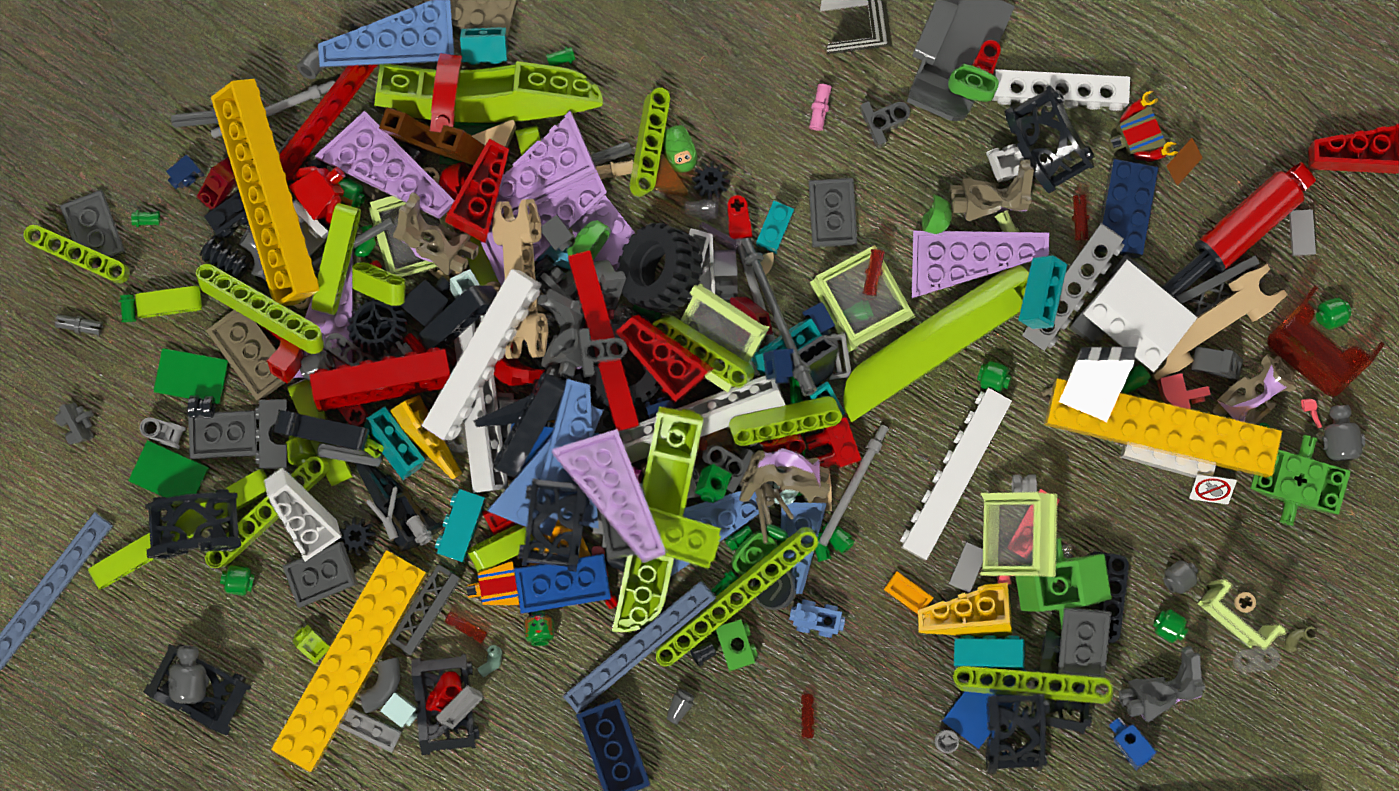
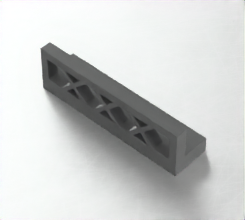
M1255 255L1178 295L1175 299L1181 304L1188 301L1197 303L1194 315L1198 317L1231 295L1222 291L1226 281L1234 280V277L1242 275L1249 269H1257V265L1260 263ZM1263 277L1260 279L1259 284L1265 282ZM1205 292L1218 293L1215 303L1209 304L1202 301ZM1200 295L1199 300L1194 299L1195 297ZM1201 305L1207 306L1200 310Z
M438 564L390 639V642L403 649L407 654L414 655L458 586L461 578ZM442 571L449 576V579L444 586L437 588L435 578ZM433 583L434 589H429ZM435 591V601L431 606L425 607L423 597L426 593ZM421 602L422 608L416 609ZM423 610V620L419 625L413 626L412 614ZM409 621L410 627L404 628L407 622ZM411 630L412 637L407 645L397 640L402 631Z

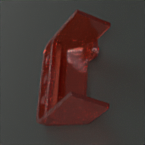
M1314 285L1277 325L1267 341L1273 351L1328 396L1334 397L1339 395L1373 363L1385 344L1381 341L1368 354L1357 346H1351L1342 352L1309 324L1315 316L1313 307L1308 304L1318 289Z

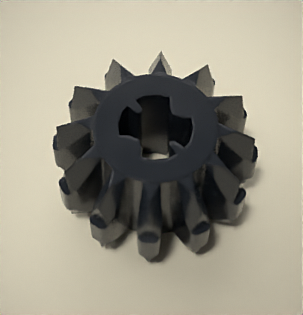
M714 161L710 162L709 168H707L705 163H702L703 171L696 168L695 173L698 176L692 177V181L697 183L694 186V190L702 189L699 193L700 197H703L707 192L709 200L712 199V193H715L716 197L720 198L719 190L726 193L727 188L724 185L730 184V179L724 178L729 174L728 170L720 172L723 165L719 164L717 168H714ZM709 176H714V180L717 182L714 181L713 185H709L705 179H709Z
M352 517V525L345 520L343 523L347 529L339 528L340 532L344 533V536H341L338 541H345L343 544L345 549L349 546L347 553L352 555L354 549L358 556L362 553L361 548L365 552H369L370 549L366 544H375L373 540H369V537L376 536V532H368L373 525L369 523L364 527L366 523L364 518H361L358 524L357 518ZM354 531L357 533L361 532L362 536H359L361 537L360 541H352V537H354L352 533Z

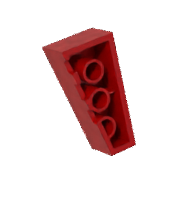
M1399 124L1390 127H1378L1369 131H1357L1348 135L1342 134L1316 139L1308 148V169L1398 174Z
M489 138L449 209L445 220L446 223L484 243L487 239L509 152L507 147Z
M640 315L631 317L616 331L617 335L626 343L629 349L674 401L681 399L714 370L713 367Z

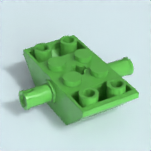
M1303 435L1299 454L1295 455L1278 450L1272 476H1253L1250 486L1251 490L1285 503L1279 521L1282 524L1286 523V525L1294 526L1298 507L1339 515L1351 471L1315 461L1312 458L1316 441L1318 440L1315 437L1311 438V436ZM1299 476L1302 484L1297 486V481L1294 480V477Z
M1057 537L1055 577L1016 576L1021 611L1041 612L1059 610L1062 630L1064 607L1086 606L1110 600L1112 597L1105 555L1097 554L1066 559L1063 555L1062 539ZM1033 563L1015 566H1033ZM1059 580L1066 584L1063 589L1061 585L1056 584Z

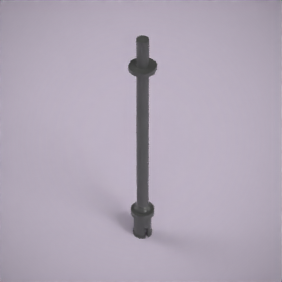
M745 238L742 240V244L748 257L744 262L746 266L753 267L786 348L794 349V353L790 354L795 367L793 371L794 378L798 380L803 395H811L817 390L810 375L811 369L809 366L804 365L764 273L760 263L764 257L762 253H756L751 239Z

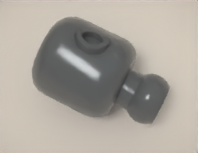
M1349 405L1333 406L1330 409L1333 424L1325 428L1322 439L1324 440L1326 455L1332 461L1358 459L1362 455V447H1365V436L1361 434L1359 425L1350 422L1351 408Z
M181 646L177 651L180 663L171 666L169 671V696L174 702L178 703L200 702L205 697L209 678L206 675L204 666L196 663V659L199 656L198 648L196 646Z

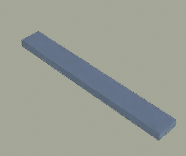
M93 513L0 633V670H3L114 527L98 513Z
M700 581L563 696L578 714L715 600V595L703 581Z

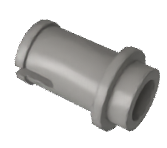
M418 515L411 517L406 522L416 537V543L425 545L432 540L431 531L426 529Z

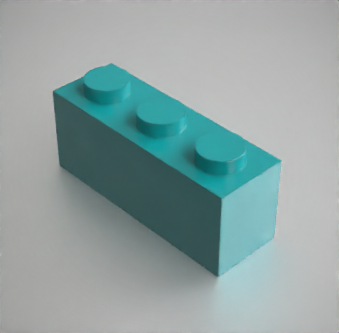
M1055 256L1032 258L1018 321L1032 329L1054 327L1067 269L1066 263Z
M812 319L799 322L789 329L797 350L822 336ZM781 335L756 352L752 358V362L761 376L766 375L763 353L787 349Z
M383 407L366 419L363 428L369 429L368 435L370 438L383 446V455L402 480L421 469L425 459L386 407Z
M459 489L458 493L454 492L450 505L453 506L451 514H446L442 526L445 527L443 536L439 535L435 548L438 549L437 554L465 563L467 551L470 549L487 500L486 498Z
M961 635L960 639H954V667L956 669L968 666L1025 671V642L1019 636H1006V639H997V636L986 635L983 636V639H974V636Z

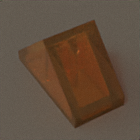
M661 154L653 191L686 196L688 194L686 187L665 156Z

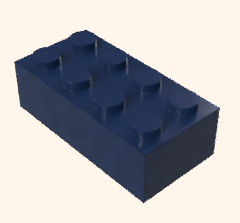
M1116 159L1110 164L1099 225L1101 223L1124 238L1121 242L1124 244V247L1118 255L1124 256L1126 254L1131 258L1137 259L1143 255L1158 167ZM1104 245L1095 247V251L1108 253Z
M620 698L576 714L603 791H637L651 786Z

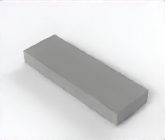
M353 708L349 709L344 721L339 726V728L391 753L402 731Z

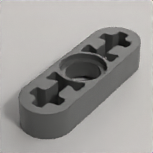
M329 334L323 340L324 350L344 365H360L359 363L363 361V358H365L364 361L372 360L373 362H378L366 352L363 353L359 347L355 346V344L341 334ZM337 339L336 344L339 347L343 348L346 345L347 348H345L343 351L338 347L332 349V343L330 342V340ZM350 350L355 351L358 355L355 363H351L347 359V353Z

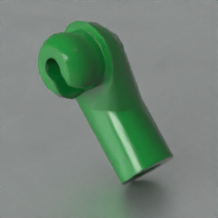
M772 524L767 525V535L776 538L778 546L789 538L788 533L784 529Z

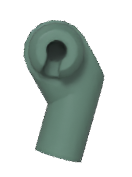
M497 645L488 647L487 662L477 668L483 678L501 666L503 653Z

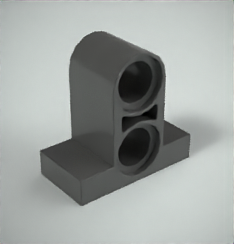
M869 101L860 105V112L877 149L886 145L887 141L883 133L904 125L910 116V108L904 102H896L873 112ZM901 109L905 112L906 116L899 119L895 117L894 111ZM881 118L885 121V125L883 127H876L873 124V120Z
M736 249L713 250L715 295L723 300L738 297Z
M609 260L593 261L606 309L614 310L617 307L626 276L623 271L615 272Z
M580 329L578 332L584 377L594 376V363L620 360L627 351L626 343L620 338L590 341L589 329ZM612 344H619L621 346L622 353L620 355H613L610 352ZM591 346L598 348L599 356L596 358L589 357L587 349Z
M1195 348L1194 361L1191 366L1192 371L1239 381L1243 359L1234 351Z
M708 445L702 451V458L708 465L714 464L731 473L729 471L730 463L733 461L737 463V469L731 473L732 475L727 487V491L734 493L749 466L752 454L755 453L743 448L737 457L720 446ZM713 450H717L719 453L715 461L710 459V454Z

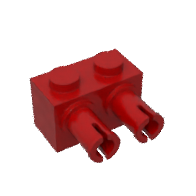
M846 417L842 418L837 425L823 428V431L805 437L806 443L816 441L807 444L809 451L825 444L831 445L830 453L817 457L819 462H823L819 464L821 467L828 468L836 465L841 469L862 460Z

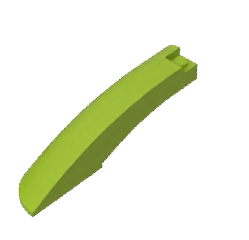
M516 61L515 65L461 70L454 122L489 123L566 115L569 111L576 113L601 107L603 105V98L596 84L592 85L586 80V76L577 71L556 66ZM380 64L374 106L395 108L397 111L404 112L412 118L431 120L436 70Z
M1022 265L1001 271L860 363L851 372L845 383L843 405L850 423L1018 315L1021 311L1029 272Z
M659 406L643 481L648 507L683 517L703 425V417L698 413L684 408L682 411ZM637 554L627 556L612 629L613 632L639 630L659 615L665 602L674 558L663 555L643 562Z

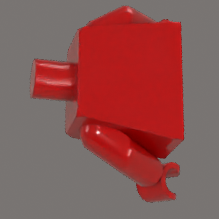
M316 166L300 168L294 176L289 177L290 181H295L289 188L313 220L325 218L321 224L322 226L328 225L330 228L334 208L337 203H341V197L344 194V190L338 183L345 177V174L339 167H335L331 172L326 168H317Z

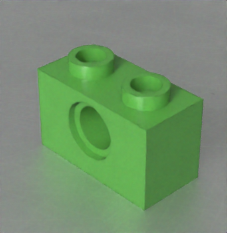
M740 619L719 626L716 629L729 671L755 663L754 658L758 657L755 645H749L747 636H750L751 633L747 622L742 623ZM734 638H741L743 640L744 647L741 651H734L731 648V641Z

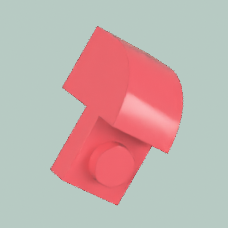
M1183 374L1157 380L1159 393L1165 404L1191 409L1189 401L1192 404L1205 401V397L1211 395L1209 386L1186 391Z

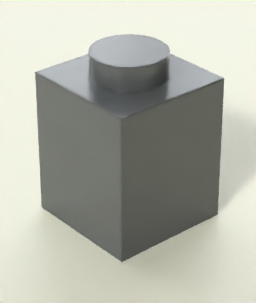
M557 215L541 226L542 234L555 251L560 249L563 252L573 244L571 242L574 238Z

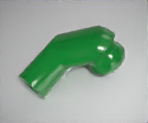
M372 225L361 227L362 233L372 228ZM375 237L355 247L354 254L357 257L368 256L376 245Z

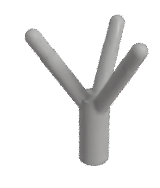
M393 487L387 517L371 500H367V504L382 520L390 540L398 537L392 522L397 487Z

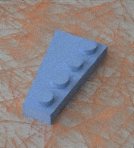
M826 503L788 504L787 506L794 516L793 520L781 508V529H784L789 537L802 527H810L815 531L818 538ZM805 535L801 538V542L808 544L812 541L813 537ZM789 549L783 556L791 558L794 556L795 551ZM814 550L790 569L796 581V594H803Z

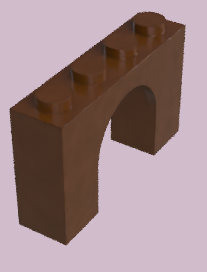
M386 108L379 126L380 130L403 144L475 165L485 147L483 143L463 130L443 125L441 132L430 131V126L415 120L404 112Z

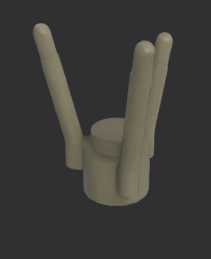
M769 483L762 484L755 490L764 543L768 542L765 518L767 524H771L768 506L775 503L774 499H777L791 520L794 519L790 509L780 496L779 490H773L772 485Z

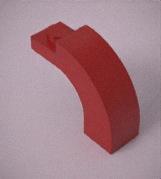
M444 53L439 55L433 89L430 131L441 132L443 125L454 127L457 90L462 65V56Z
M259 325L261 329L281 341L278 349L267 360L270 373L288 384L301 367L304 350Z
M505 354L494 366L495 377L511 386L534 383L535 379H539L545 372L543 369L527 367L520 363L517 358L507 359Z

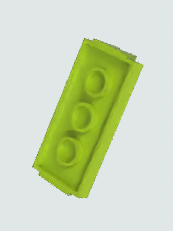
M648 507L665 549L664 556L709 569L711 562L715 559L721 536L719 534L721 528Z

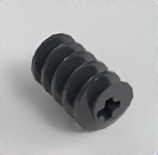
M214 235L206 242L200 252L202 260L204 262L209 261V264L217 266L218 269L240 280L250 265V262L245 263L247 256L243 255L240 259L237 258L239 251L236 250L231 254L232 246L229 245L224 249L225 241L222 240L217 244V236Z

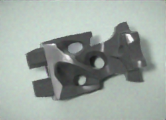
M549 289L547 295H540L538 297V305L549 311L552 317L560 324V334L553 335L549 348L544 357H542L541 366L547 369L546 373L559 379L561 377L571 379L574 378L575 370L583 367L578 332L580 329H583L586 321L580 300H570Z
M1191 646L1181 649L1182 665L1179 667L1178 674L1174 680L1165 682L1164 677L1128 681V689L1119 690V702L1122 706L1127 705V711L1131 717L1141 715L1145 721H1151L1180 700L1201 698L1205 684L1201 678L1200 654L1198 652L1194 653Z

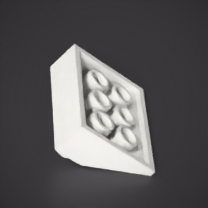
M1128 260L1123 263L1083 311L1087 318L1121 346L1137 347L1135 357L1153 372L1170 354L1197 319L1193 313Z

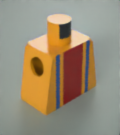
M508 562L479 572V583L466 585L468 598L481 596L483 605H519L514 562Z

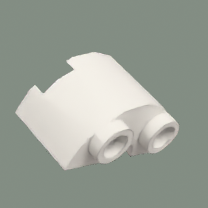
M1015 144L1004 147L1002 151H999V148H995L986 152L998 182L1014 179V176L1018 175L1020 161L1024 160Z

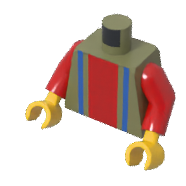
M1154 91L1144 93L1143 97L1130 105L1120 117V124L1117 127L1119 135L1109 139V145L1113 152L1124 148L1128 157L1134 156L1137 160L1147 162L1156 161L1166 157V155L1176 156L1178 151L1170 152V147L1176 145V143L1165 142L1151 106L1147 107V105L1155 104L1158 101V98L1152 102L1148 99L1149 94Z

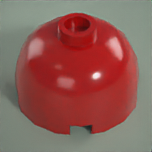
M465 162L452 164L442 171L438 185L455 200L472 168Z

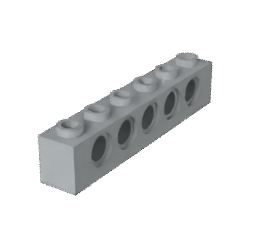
M1101 223L1065 273L1059 301H1065L1068 309L1065 312L1057 311L1053 330L1047 331L1043 328L1032 329L1027 327L1022 336L1042 350H1045L1047 346L1052 348L1059 338L1056 336L1059 329L1065 330L1072 320L1069 318V315L1073 310L1078 312L1085 302L1082 297L1086 291L1091 293L1097 285L1096 277L1099 273L1104 275L1110 267L1111 263L1108 261L1113 254L1117 256L1123 249L1124 244L1121 242L1124 238ZM1096 246H1106L1108 253L1104 257H1098L1094 252ZM1089 263L1093 265L1094 273L1086 276L1082 273L1081 267ZM1070 283H1079L1081 291L1078 294L1070 293L1068 290Z

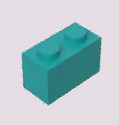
M506 27L461 29L462 62L479 64L480 62L490 61L497 64L507 61Z
M773 200L756 241V246L777 254L794 214V209Z

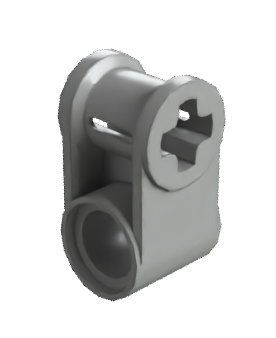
M150 417L145 418L141 422L140 432L142 435L159 441L162 444L177 449L180 448L179 441L186 427ZM155 422L157 425L156 432L148 434L146 430L147 425Z

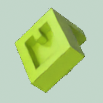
M309 625L300 628L292 640L296 648L314 664L330 648V645L316 634Z

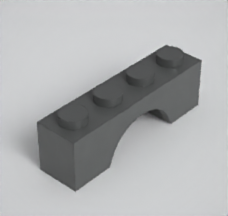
M1125 254L1109 276L1112 278L1126 260L1130 261L1144 274L1147 270ZM1083 309L1069 329L1089 344L1093 343L1094 340L1099 342L1106 332L1083 314Z

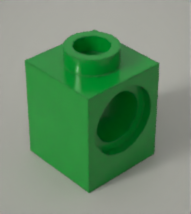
M712 464L702 469L694 493L701 496L702 500L714 503L724 498L732 474Z

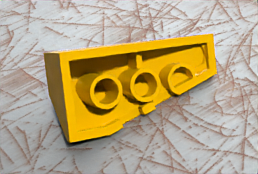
M420 395L408 399L390 410L392 417L408 438L451 479L463 474L445 440H442L422 426L429 411Z
M1008 583L983 585L971 593L959 594L958 598L953 600L941 601L918 610L919 633L971 635L974 637L986 635L997 637L1013 636Z

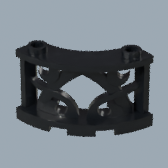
M1051 85L1046 87V91L1015 109L1010 107L1004 111L1011 133H1014L1020 142L1016 144L1024 160L1031 161L1030 164L1034 166L1035 170L1033 172L1034 176L1048 194L1055 191L1056 186L1088 168L1092 169L1094 167L1093 158L1095 157L1092 149L1084 145L1075 131L1064 108L1063 102L1065 100L1059 90L1055 91ZM1051 101L1052 110L1048 112L1046 110L1047 106H1044L1041 110V116H1039L1038 108ZM1033 112V116H1026L1027 114ZM1032 123H1034V125H1035L1034 135H1033V136H1029L1027 131H1028L1029 128L1034 129L1033 124H1032ZM1040 124L1048 125L1060 131L1059 146L1056 154L1046 148H1034L1033 144L1040 136ZM1068 138L1072 143L1071 146H1068ZM1072 152H1077L1082 161L1069 167L1063 161L1064 158L1069 161H1075L1071 154ZM1042 154H1048L1053 158V161L1047 158V162H1043L1041 159ZM1060 166L1065 169L1053 177Z
M532 478L531 485L526 487L525 499H530L525 542L524 545L520 544L518 558H523L522 566H527V562L566 566L568 567L567 571L576 572L583 526L578 524L583 522L586 493L578 484ZM538 489L554 490L555 501L551 503L550 496L545 493L546 500L540 502L537 498ZM559 491L576 492V494L560 498ZM535 508L540 513L533 519V510ZM564 508V514L571 512L572 516L564 518L561 509ZM556 512L560 523L572 529V532L561 533L553 542H550L542 534L539 526L546 518ZM531 532L536 540L530 541ZM562 540H566L568 542L567 545H563L562 543H560V547L557 546L558 543Z
M219 489L215 493L153 498V502L145 504V509L149 510L150 548L146 549L147 558L169 559L189 554V550L192 551L198 548L201 549V552L232 551L241 547V538L238 537L237 493H229L228 489ZM198 503H206L205 508ZM217 503H227L228 517L216 518L224 512L223 509L215 510L214 507ZM189 509L198 512L208 521L197 527L193 539H189L181 528L175 526L178 519ZM167 510L166 516L162 517L161 511ZM162 520L167 522L166 526H162ZM228 523L229 537H227L222 524ZM205 529L210 532V536L207 538L202 536V532ZM178 532L180 534L179 540L174 541L176 535L171 533Z
M1046 630L1040 650V667L1036 669L1038 673L1058 674V669L1053 670L1051 663L1056 661L1059 665L1060 649L1056 647L1061 645V636H1056L1053 631ZM1034 681V687L1037 688L1039 686V682ZM1079 684L1074 692L1082 693L1086 687ZM1054 685L1050 686L1052 691H1058ZM1044 698V700H1048L1049 713L1057 711L1059 716L1058 718L1045 715V726L1079 731V734H1084L1086 727L1091 726L1092 713H1089L1090 702H1082L1080 704L1077 701L1056 700L1054 703V699ZM1035 701L1031 702L1030 715L1036 711ZM1066 708L1067 713L1072 717V710L1078 709L1080 713L1079 721L1064 719L1062 709Z
M178 643L176 647L169 644L168 650L150 685L147 684L143 692L153 700L177 711L182 707L181 710L189 714L192 719L213 731L227 736L231 730V727L228 725L246 690L250 691L252 687L245 682L247 678L238 673L232 675L198 657L196 663L204 666L206 675L213 687L214 697H205L202 701L196 702L194 706L190 703L174 702L169 696V681L160 689L158 688L165 675L169 676V667L174 657L177 656L179 647L184 645ZM217 674L225 679L220 682ZM228 684L235 686L232 692L227 691ZM222 695H230V697L227 701L223 700ZM206 702H215L214 705H209V711L204 710Z
M461 654V657L421 661L420 658L411 659L415 701L418 704L419 745L422 755H430L431 751L465 747L474 749L476 748V740L480 739L479 726H475L473 709L468 713V720L463 718L453 728L456 734H460L459 727L465 726L468 733L467 737L453 739L450 736V727L443 724L439 727L438 721L436 724L430 722L431 716H437L440 712L426 709V702L429 696L427 687L432 686L434 688L435 683H438L445 669L460 668L461 684L464 682V687L467 685L471 687L469 675H473L472 662H467L466 654ZM439 670V675L427 673L428 671ZM444 733L447 738L444 740L430 741L441 736Z
M1044 694L988 696L986 699L987 730L992 731V737L987 738L985 750L986 773L996 774L997 769L1036 767L1037 772L1042 771L1043 766H1047L1045 714L1049 713L1048 700H1044ZM1014 702L1013 710L998 703ZM1021 702H1036L1034 714H1028V705L1023 708L1022 715L1019 714ZM1037 723H1038V732H1037V730L1033 727V726L1036 725ZM1006 724L1009 727L1007 729H1002L1001 725ZM1016 725H1018L1028 733L1031 740L1015 751L1011 744L999 740L1011 736L1016 729Z

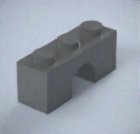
M259 400V406H256V419H259V428H256V441L259 442V450L256 451V464H259L261 469H290V463L287 459V445H277L272 439L278 411L290 412V401Z

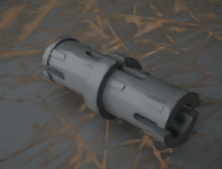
M61 314L56 316L57 320L65 321V323L55 322L56 328L74 330L75 333L79 334L86 332L100 336L102 330L93 328L94 326L103 328L102 321L87 320L83 316H77V318Z

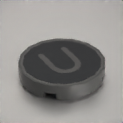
M769 565L765 570L767 572H774L777 569V565ZM787 571L755 597L760 606L765 609L778 610L786 608L792 602L796 595V581L791 571ZM754 578L753 586H757L760 580Z

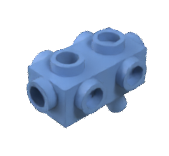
M802 599V604L797 603L796 607L791 608L789 620L793 621V626H797L796 631L810 633V629L819 631V636L832 638L833 634L837 635L838 630L843 631L845 617H841L842 612L837 611V606L825 604L824 608L815 607L816 602ZM825 617L832 619L831 625L827 626L824 624Z

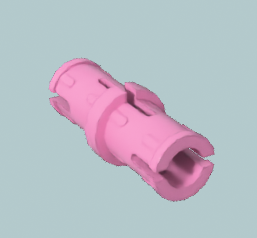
M818 84L815 102L812 103L811 107L813 112L809 125L810 129L823 131L826 112L829 111L828 100L832 88L829 85Z

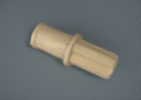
M633 160L619 163L611 161V164L595 167L600 179L611 177L616 179V176L632 174Z

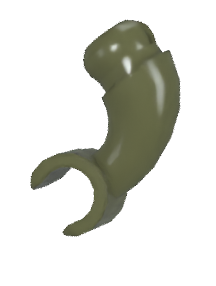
M1308 626L1291 632L1285 639V650L1287 652H1296L1298 641L1302 637L1307 640L1316 639V637L1309 638L1307 636V631L1315 628Z

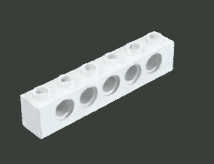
M995 70L994 76L999 80V85L992 101H998V104L1008 105L1011 102H1020V105L1036 97L1039 94H1036L1033 90L1035 85L1042 86L1044 91L1047 90L1046 87L1049 85L1054 90L1058 86L1064 87L1066 95H1063L1065 100L1063 104H1065L1066 108H1078V105H1085L1088 109H1100V106L1109 107L1110 110L1119 111L1126 108L1129 104L1130 77L1014 70ZM1011 85H1020L1022 92L1014 93L1011 90ZM1078 88H1086L1089 95L1086 97L1080 96ZM1108 89L1111 97L1104 98L1100 94V90ZM1051 101L1043 106L1052 107Z

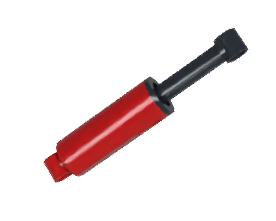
M1299 162L1286 173L1282 171L1276 172L1194 243L1199 255L1161 288L1175 299L1209 268L1212 267L1215 271L1222 273L1305 200L1303 191L1313 185L1316 178L1303 162Z

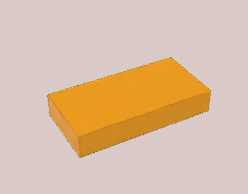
M896 571L883 589L916 614H918V610L928 607L934 598L898 571Z

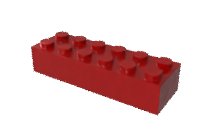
M431 348L426 353L421 354L409 352L404 355L405 357L396 358L395 356H388L378 362L367 360L360 362V365L357 366L340 365L335 370H316L314 374H309L317 410L322 412L443 389L450 377L445 349Z

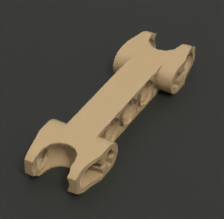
M534 199L521 200L516 219L509 202H496L492 231L495 243L499 246L503 245L505 280L511 269L520 270L536 280L533 243L539 242L541 239V221ZM537 299L531 302L527 309L528 315L522 322L520 321L516 328L517 333L515 337L506 345L505 356L507 359L520 357L524 340L527 342L528 350L532 357H544L547 348L548 322L544 314L538 313Z
M1268 264L1243 273L1228 283L1233 294L1197 317L1174 349L1165 358L1161 367L1151 375L1154 380L1178 372L1192 363L1194 360L1188 351L1240 317L1247 314L1251 321L1254 322L1272 311L1287 296L1285 290L1276 292L1271 296L1264 295L1260 291L1259 281L1270 270Z

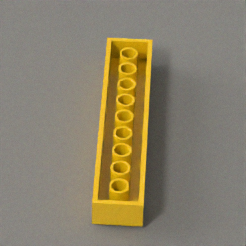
M255 79L231 81L211 97L272 300L284 307L297 305L320 291L318 280L315 277L312 260L306 248L305 237L299 225V217L295 212L292 195L287 186L286 175L279 159V152L276 150L273 132L269 127L266 117L267 113L261 101L260 90Z
M1058 378L1054 381L1044 423L1045 426L1262 477L1273 475L1282 434L1280 430L1119 393L1107 421H1104L1061 403L1060 399L1068 381Z
M388 550L385 551L271 750L309 772L316 770L339 730V726L357 699L429 573Z

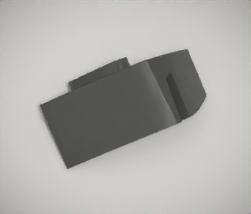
M936 0L912 54V57L921 60L913 79L907 102L950 121L964 120L968 116L969 111H971L975 100L952 93L948 88L949 77L954 70L963 64L972 66L984 42L994 40L999 44L1015 6L1002 0ZM987 46L984 48V53L988 57H993L995 50Z

